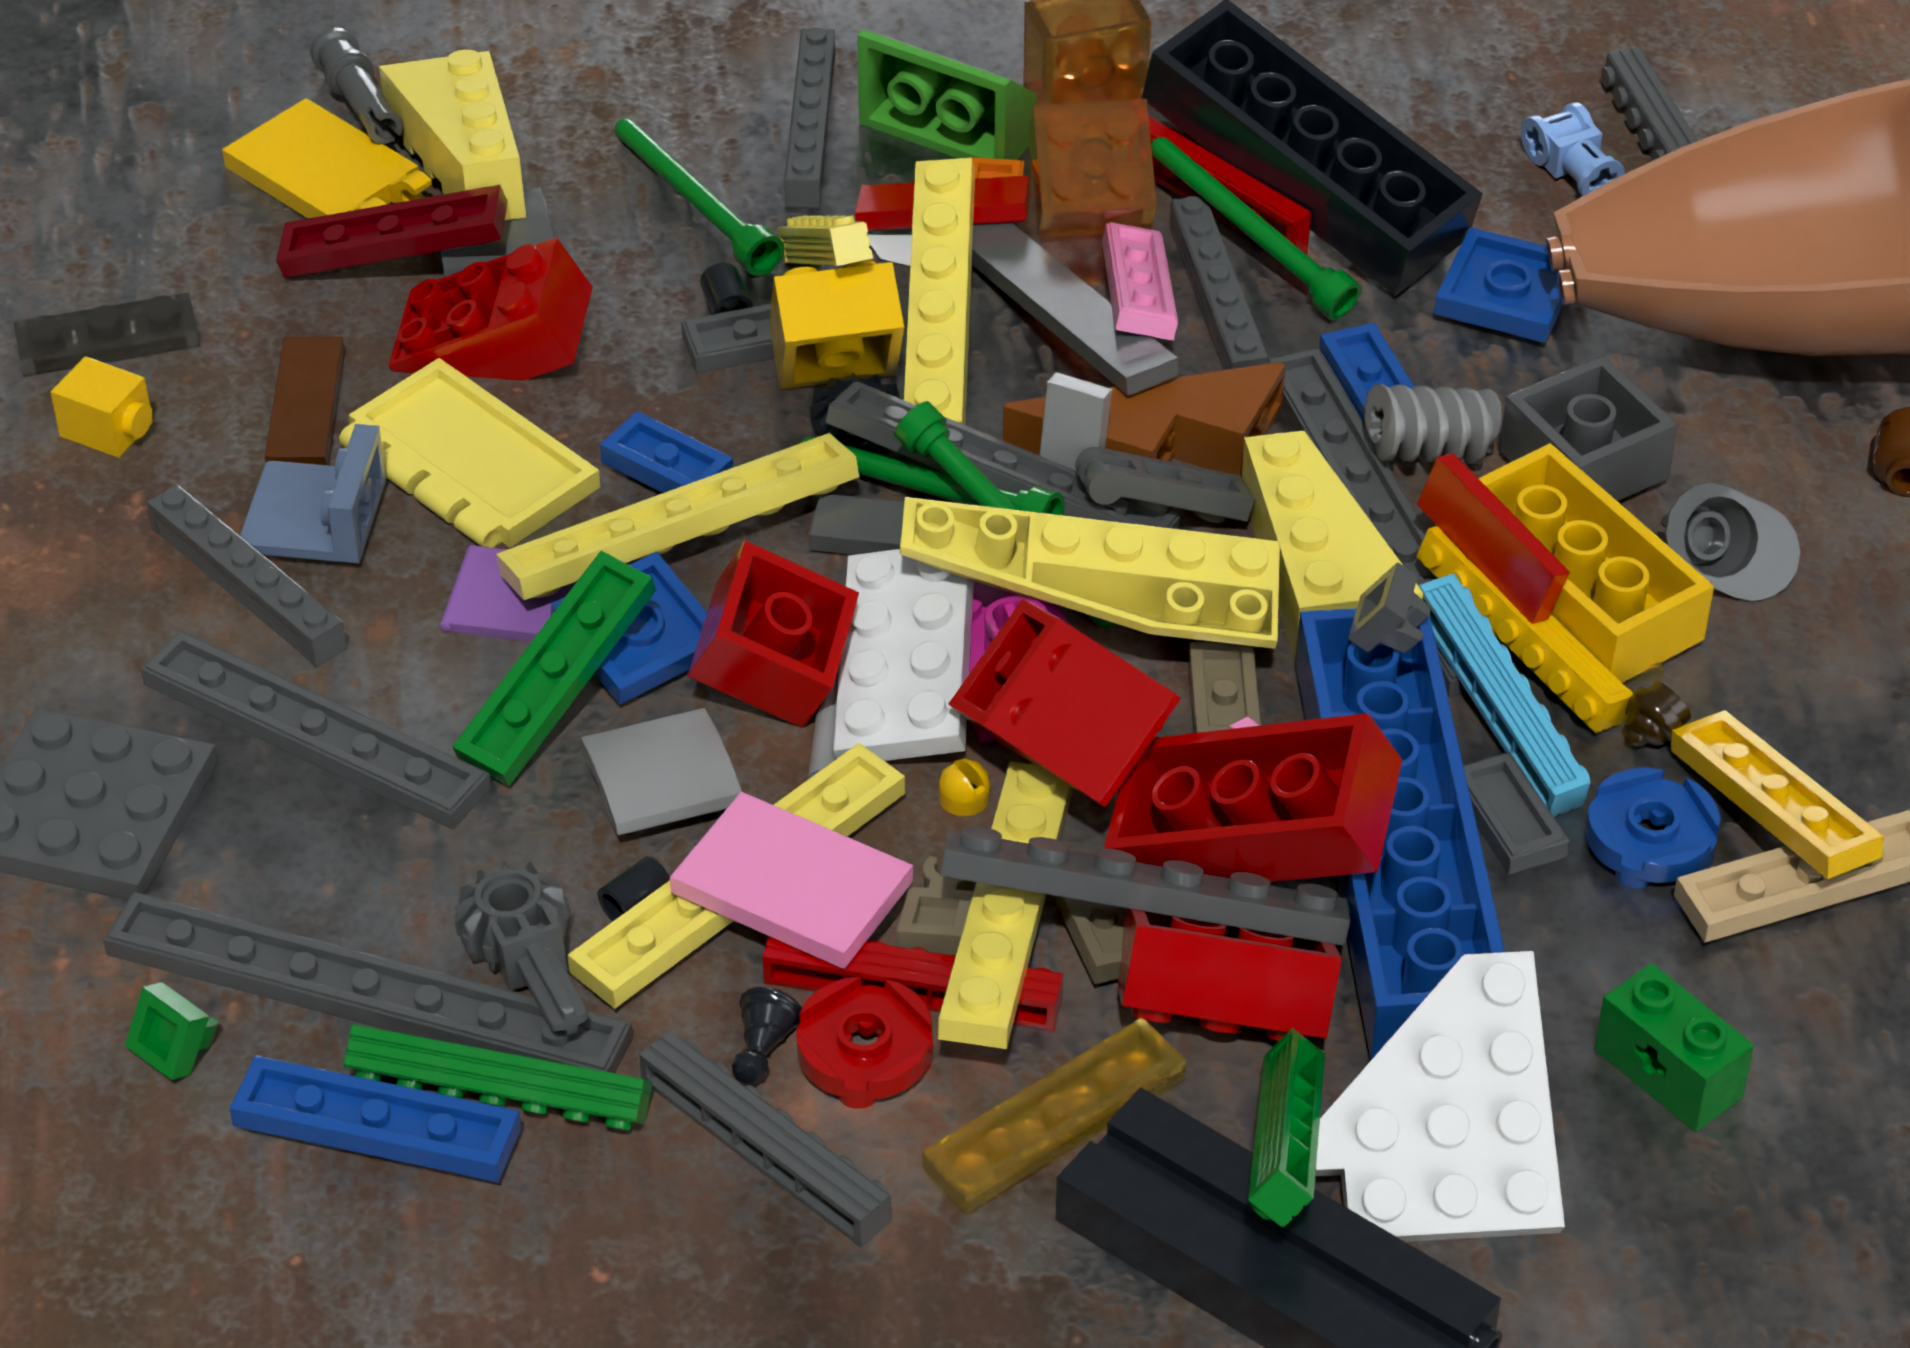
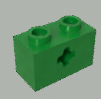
M1652 962L1603 996L1594 1050L1696 1133L1743 1098L1754 1044Z

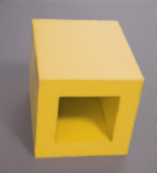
M87 356L50 392L60 437L120 458L137 439L143 437L153 423L152 408L149 402L145 377Z

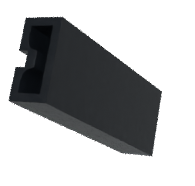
M1142 1087L1107 1122V1134L1097 1144L1090 1140L1057 1176L1055 1217L1057 1222L1264 1348H1499L1503 1334L1496 1329L1501 1302L1499 1296L1314 1189V1198L1306 1206L1303 1205V1209L1296 1216H1292V1220L1285 1227L1279 1226L1272 1219L1266 1220L1254 1211L1250 1201H1248L1253 1152Z

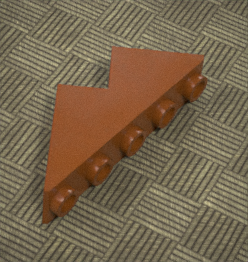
M1276 362L1175 377L1130 396H1127L1117 386L1107 387L1112 389L1105 448L1170 462L1173 459H1177L1206 469L1240 475L1242 477L1244 437L1267 435L1282 410L1286 364ZM1046 397L1005 403L1003 412V441L1040 456Z

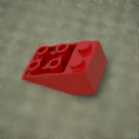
M557 237L536 245L525 244L508 255L488 262L479 261L472 263L460 272L437 280H424L410 290L388 366L393 372L415 373L440 358L466 377L524 381L574 364L593 286Z
M1022 598L948 705L996 742L1103 807H1106L1118 788L1123 785L1128 774L1153 738L1163 728L1167 718L1179 703L1181 697L1065 621Z

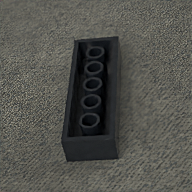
M1222 1L1155 49L1151 54L1141 99L1212 154L1311 212L1310 230L1394 296H1397L1460 246L1469 228L1472 227L1483 195L1482 192L1231 1Z

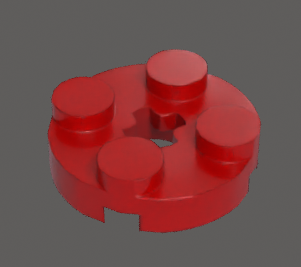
M862 977L843 978L817 990L807 999L802 1007L800 1024L796 1030L798 1063L811 1082L829 1094L837 1095L840 1102L847 1107L854 1109L867 1108L872 1106L877 1099L887 1098L906 1090L917 1082L930 1069L933 1063L931 1013L919 995L899 982L884 979V987L876 985L862 986ZM859 1031L865 1037L875 1033L879 1036L877 1042L873 1044L859 1045L852 1042L851 1034Z

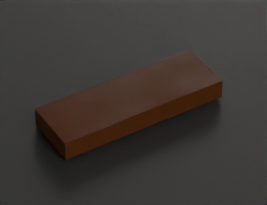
M284 337L265 450V463L268 461H281L328 466L345 354L343 337Z

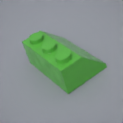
M864 29L857 35L859 124L955 158L979 157L1017 160L1036 139V93L1005 77Z

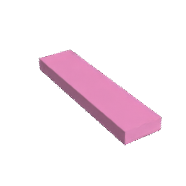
M1113 222L1106 223L1102 246L1115 330L1174 341L1178 317L1162 233L1160 231Z

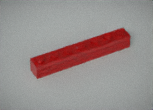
M769 936L762 956L764 984L815 992L823 986L843 978L862 977V986L876 985L884 987V979L899 982L913 990L925 1002L930 1011L941 1012L956 954L947 955L929 952L920 947L904 948L892 946L873 940L866 941L847 967L843 969ZM1027 968L1013 1024L1055 1032L1063 1000V973L1053 972L1047 968Z

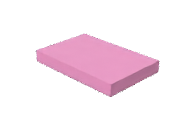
M740 792L670 876L671 893L845 969L913 882V865L744 792Z

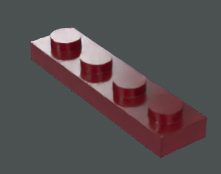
M494 185L286 222L276 262L284 278L304 274H319L332 269L361 264L370 265L384 260L413 255H427L435 251L470 245L479 246L488 242L498 241L502 238L508 200L501 185Z

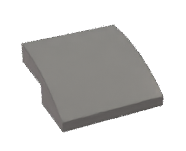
M705 708L581 737L584 760L599 785L603 810L617 835L727 809L742 792L723 741Z

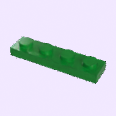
M600 550L454 743L452 748L457 758L488 772L490 777L509 787L657 589L653 578Z

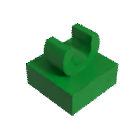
M163 982L143 986L124 1046L170 1080L191 1075L198 1051L211 1047L219 1021L214 1017L209 1018V1015L196 1007L195 1003L185 999Z

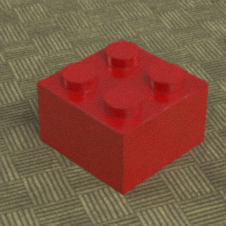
M745 540L716 582L687 676L803 728L834 686L859 592Z

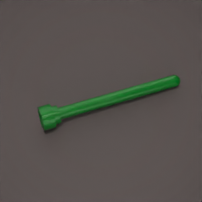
M623 118L616 123L615 133L617 137L732 241L734 258L742 267L754 276L765 275L776 268L784 254V244L776 234L765 225L746 224L633 120Z
M1158 137L1152 141L1150 145L1152 156L1309 287L1308 294L1313 298V306L1329 320L1336 321L1342 318L1354 307L1361 295L1362 286L1344 270L1323 269L1165 137Z
M929 401L918 404L901 419L894 430V436L910 453L919 452L924 458L932 456L979 506L1018 510L948 439L950 431L945 427L947 420ZM1086 614L1101 628H1109L1114 624L1113 622Z
M806 437L801 441V443L817 437ZM844 445L856 456L860 475L962 504L978 505L949 474ZM1034 486L1030 490L1023 489L1019 493L997 488L1020 511L1064 515V497L1060 492Z

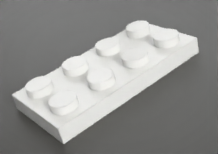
M900 549L848 556L846 587L859 592L839 668L833 746L836 758H839L858 743L884 761L965 751L967 719L948 705V703L969 675L974 581L958 577L900 555Z

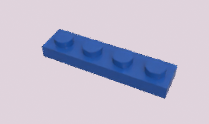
M257 1055L254 1056L229 1108L232 1124L236 1127L498 1183L522 1128L520 1111Z

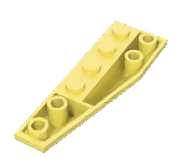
M905 497L900 555L964 579L1019 596L1063 606L1147 634L1276 648L1278 641L1280 541Z

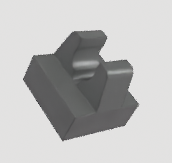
M1397 562L1362 593L1348 640L1368 653L1379 643L1407 653L1421 641L1424 633L1416 627L1430 615L1431 610L1414 593L1418 575Z

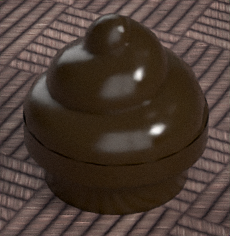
M1655 681L1648 689L1639 687L1627 703L1628 716L1625 721L1626 742L1637 747L1644 746L1646 743L1654 746H1661L1666 742L1671 743L1672 730L1682 727L1691 719L1688 707L1672 689L1659 681Z

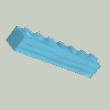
M1454 573L1419 585L1424 593L1423 601L1431 610L1430 619L1437 646L1506 753L1511 752L1553 817L1569 812L1571 809L1574 810L1582 807L1590 787V777L1586 768L1583 765H1579L1573 757L1567 739L1562 734L1559 735L1551 723L1548 710L1543 704H1539L1532 694L1528 679L1523 674H1519L1512 663L1509 650L1505 645L1499 643L1492 632L1490 621L1485 615H1481L1474 605L1470 590L1466 586L1461 585Z

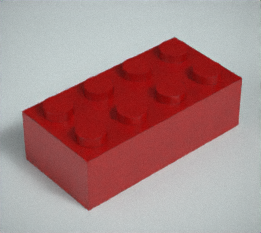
M1369 713L1155 737L1132 768L1123 785L1119 788L1104 849L1127 852L1136 857V862L1163 867L1164 862L1177 860L1201 867L1203 874L1230 878V875L1234 872H1248L1263 876L1270 882L1378 872L1402 758Z

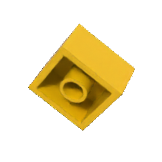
M864 260L846 264L839 269L818 271L813 267H798L787 271L782 276H774L769 328L780 390L828 384L830 378L846 381L849 380L853 372L858 379H868L878 374V377L894 376L897 374L904 322L893 262L877 264L873 260Z

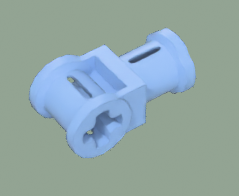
M1579 102L1567 104L1562 112L1545 118L1533 115L1523 120L1521 139L1530 160L1538 166H1544L1555 178L1569 174L1577 182L1578 192L1582 196L1625 174L1624 166L1618 160H1615L1612 156H1606L1600 150L1603 133L1593 124L1589 112Z

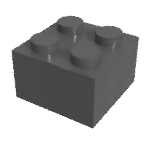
M1602 355L1507 395L1499 450L1512 462L1551 443L1616 501H1619L1669 479L1678 424L1605 355Z

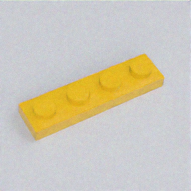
M1726 710L1672 730L1671 751L1826 879L1847 873L1852 869L1883 858L1884 835Z

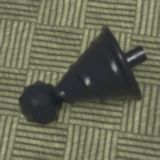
M761 986L747 989L741 994L739 1000L745 1030L744 1040L747 1044V1049L735 1055L731 1067L733 1076L743 1085L750 1084L756 1086L759 1082L765 1080L769 1069L768 1060L765 1055H768L774 1046L783 1041L785 1036L798 1028L800 1024L802 1007L793 997L779 989Z

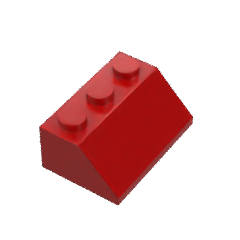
M1125 908L1118 993L1122 1006L1132 1007L1131 1014L1133 1016L1153 1022H1171L1173 1014L1200 1018L1199 1025L1201 1027L1222 1033H1238L1241 1025L1267 1029L1266 1035L1269 1038L1277 1041L1293 1027L1307 1040L1308 1036L1327 1039L1342 957L1335 944Z

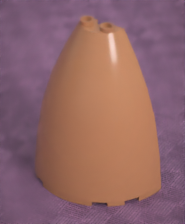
M1910 79L1850 92L1749 121L1672 151L1615 178L1553 212L1556 236L1546 238V247L1551 271H1558V284L1563 305L1575 303L1652 329L1736 348L1806 356L1910 354Z

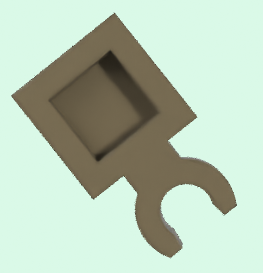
M929 856L923 864L924 887L909 886L896 931L898 947H920L929 952L947 955L957 954L975 884L974 881L940 876L937 857Z

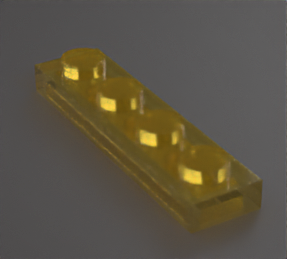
M1138 1019L922 1151V1169L966 1214L1105 1128L1107 1122L1140 1087L1156 1096L1185 1078L1186 1059L1146 1020Z

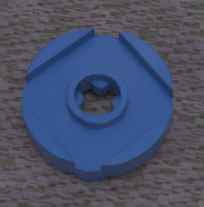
M1651 767L1632 768L1611 775L1597 788L1596 797L1589 805L1585 834L1591 850L1602 863L1614 870V875L1620 883L1632 888H1643L1651 882H1673L1677 880V877L1708 869L1713 862L1721 818L1714 799L1701 785L1686 777L1684 786L1675 781L1663 779L1665 770ZM1649 819L1655 826L1663 825L1667 827L1663 830L1646 829L1641 826V820Z

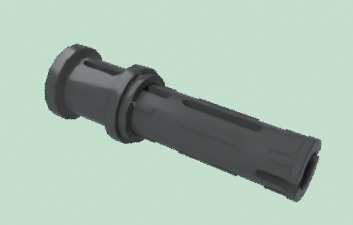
M340 27L329 28L318 34L312 42L310 55L315 66L324 72L327 85L334 93L346 97L367 129L369 137L378 144L393 142L395 138L388 130V126L390 125L394 132L400 135L403 129L402 119L393 110L373 80V63L365 53L360 51L357 39L350 31Z

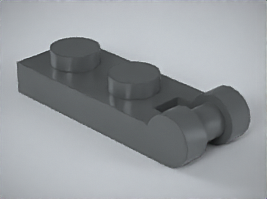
M1101 447L1084 449L1078 455L1075 462L1077 474L1085 484L1088 494L1096 503L1101 505H1108L1116 502L1120 497L1134 499L1136 503L1150 510L1165 512L1171 506L1191 510L1194 515L1201 519L1222 523L1225 522L1226 517L1248 522L1255 501L1240 475Z

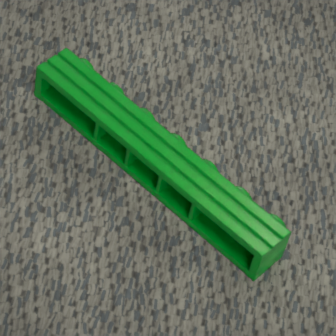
M355 1024L351 1025L343 1067L356 1070V1077L380 1082L382 1075L397 1078L396 1085L422 1090L423 1083L439 1086L437 1094L463 1099L465 1091L479 1093V1102L505 1107L506 1099L521 1101V1110L544 1115L547 1114L548 1107L564 1109L562 1118L588 1123L590 1115L606 1117L604 1126L630 1131L632 1123L645 1125L653 1085L652 1081Z
M1293 1027L1264 1055L1248 1201H1250L1252 1208L1259 1216L1266 1220L1272 1219L1281 1227H1285L1292 1220V1216H1296L1303 1209V1205L1306 1206L1314 1198L1325 1053Z

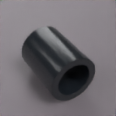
M725 262L716 263L708 267L701 275L700 285L713 315L753 307L739 271L734 265Z
M646 856L598 890L599 903L609 919L614 921L670 880V876L657 860Z

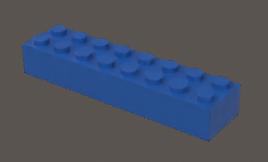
M1357 608L1300 611L1296 670L1306 720L1369 713L1402 758L1378 872L1336 876L1339 896L1346 898L1348 901L1350 924L1347 938L1370 1059H1373L1464 954L1505 952L1430 615L1416 627L1424 633L1423 639L1407 653L1381 643L1368 653L1348 640Z

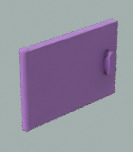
M470 545L465 553L439 628L443 632L532 642L551 616V603L566 597L576 582L562 586L553 595L523 600L500 574L496 554L507 549Z

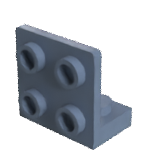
M355 424L348 447L339 448L335 466L281 461L266 462L240 537L262 555L360 563L386 482L380 427L377 425Z

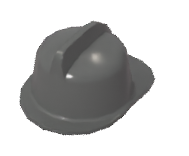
M1707 482L1690 487L1678 496L1669 513L1664 515L1660 524L1665 527V543L1712 583L1715 590L1733 598L1752 602L1772 598L1787 588L1797 572L1801 553L1797 533L1787 517L1772 506L1728 486Z

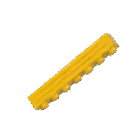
M1438 526L1428 528L1416 555L1424 566L1437 578L1454 573L1461 585L1466 586L1470 590L1473 603L1480 614L1485 615L1490 621L1492 632L1591 730L1598 733L1603 731V729L1606 730L1622 724L1627 714V703L1633 692L1615 677L1552 614H1550L1548 620L1531 624Z

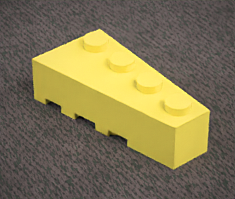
M467 49L458 50L451 53L448 57L379 66L382 93L393 110L402 119L403 129L401 135L403 145L411 155L417 153L423 161V169L431 179L437 178L441 182L443 194L501 185L508 200L505 221L526 218L520 157L490 52H477ZM389 125L388 127L391 129L393 133H395L392 127Z
M1305 431L1244 437L1242 480L1255 499L1249 516L1256 539L1280 541L1278 610L1295 661L1300 611L1357 608L1362 593L1397 562L1403 565ZM1416 583L1414 593L1423 600L1424 593Z

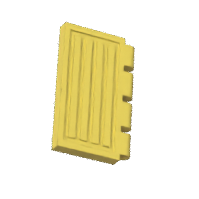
M440 358L348 415L350 425L345 427L339 436V443L347 448L355 424L379 426L386 478L408 494H414L416 500L446 522L454 523L457 530L482 547L494 548L503 542L511 548L601 488L599 469Z

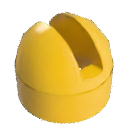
M964 758L956 760L952 765L944 768L939 779V802L943 809L956 816H973L987 808L991 798V782L987 771L980 763Z

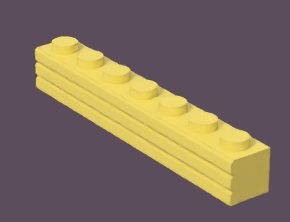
M804 215L786 219L787 226L778 227L779 238L784 244V263L839 266L873 259L872 250L869 249V246H871L869 236L866 234L868 233L867 224L854 221V215Z

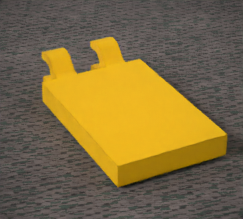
M307 98L222 149L224 164L227 169L306 218L387 205L390 202L398 203L426 198L421 192L432 185L431 179L425 173L419 171L417 164L384 144L374 142L369 135Z

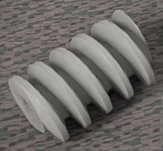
M1384 384L1373 385L1367 393L1364 421L1366 431L1374 443L1377 457L1381 461L1393 460L1398 452L1399 458L1403 462L1415 461L1420 454L1423 461L1433 463L1438 456L1454 453L1459 459L1464 457L1465 461L1469 464H1479L1484 459L1487 448L1497 438L1499 433L1501 402L1497 394L1488 388L1475 391L1472 388L1453 390L1450 387H1438L1433 390L1428 386H1417L1411 389L1406 385H1395L1388 388Z

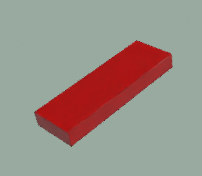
M1029 175L975 179L973 225L1027 221L1031 197ZM915 182L861 185L855 209L856 221L866 223L868 231L912 228Z
M1454 453L1438 456L1417 505L1531 624L1548 620L1570 571Z

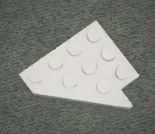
M1534 951L1464 954L1320 1118L1315 1176L1341 1175L1344 1206L1405 1242L1561 1233L1565 1227Z

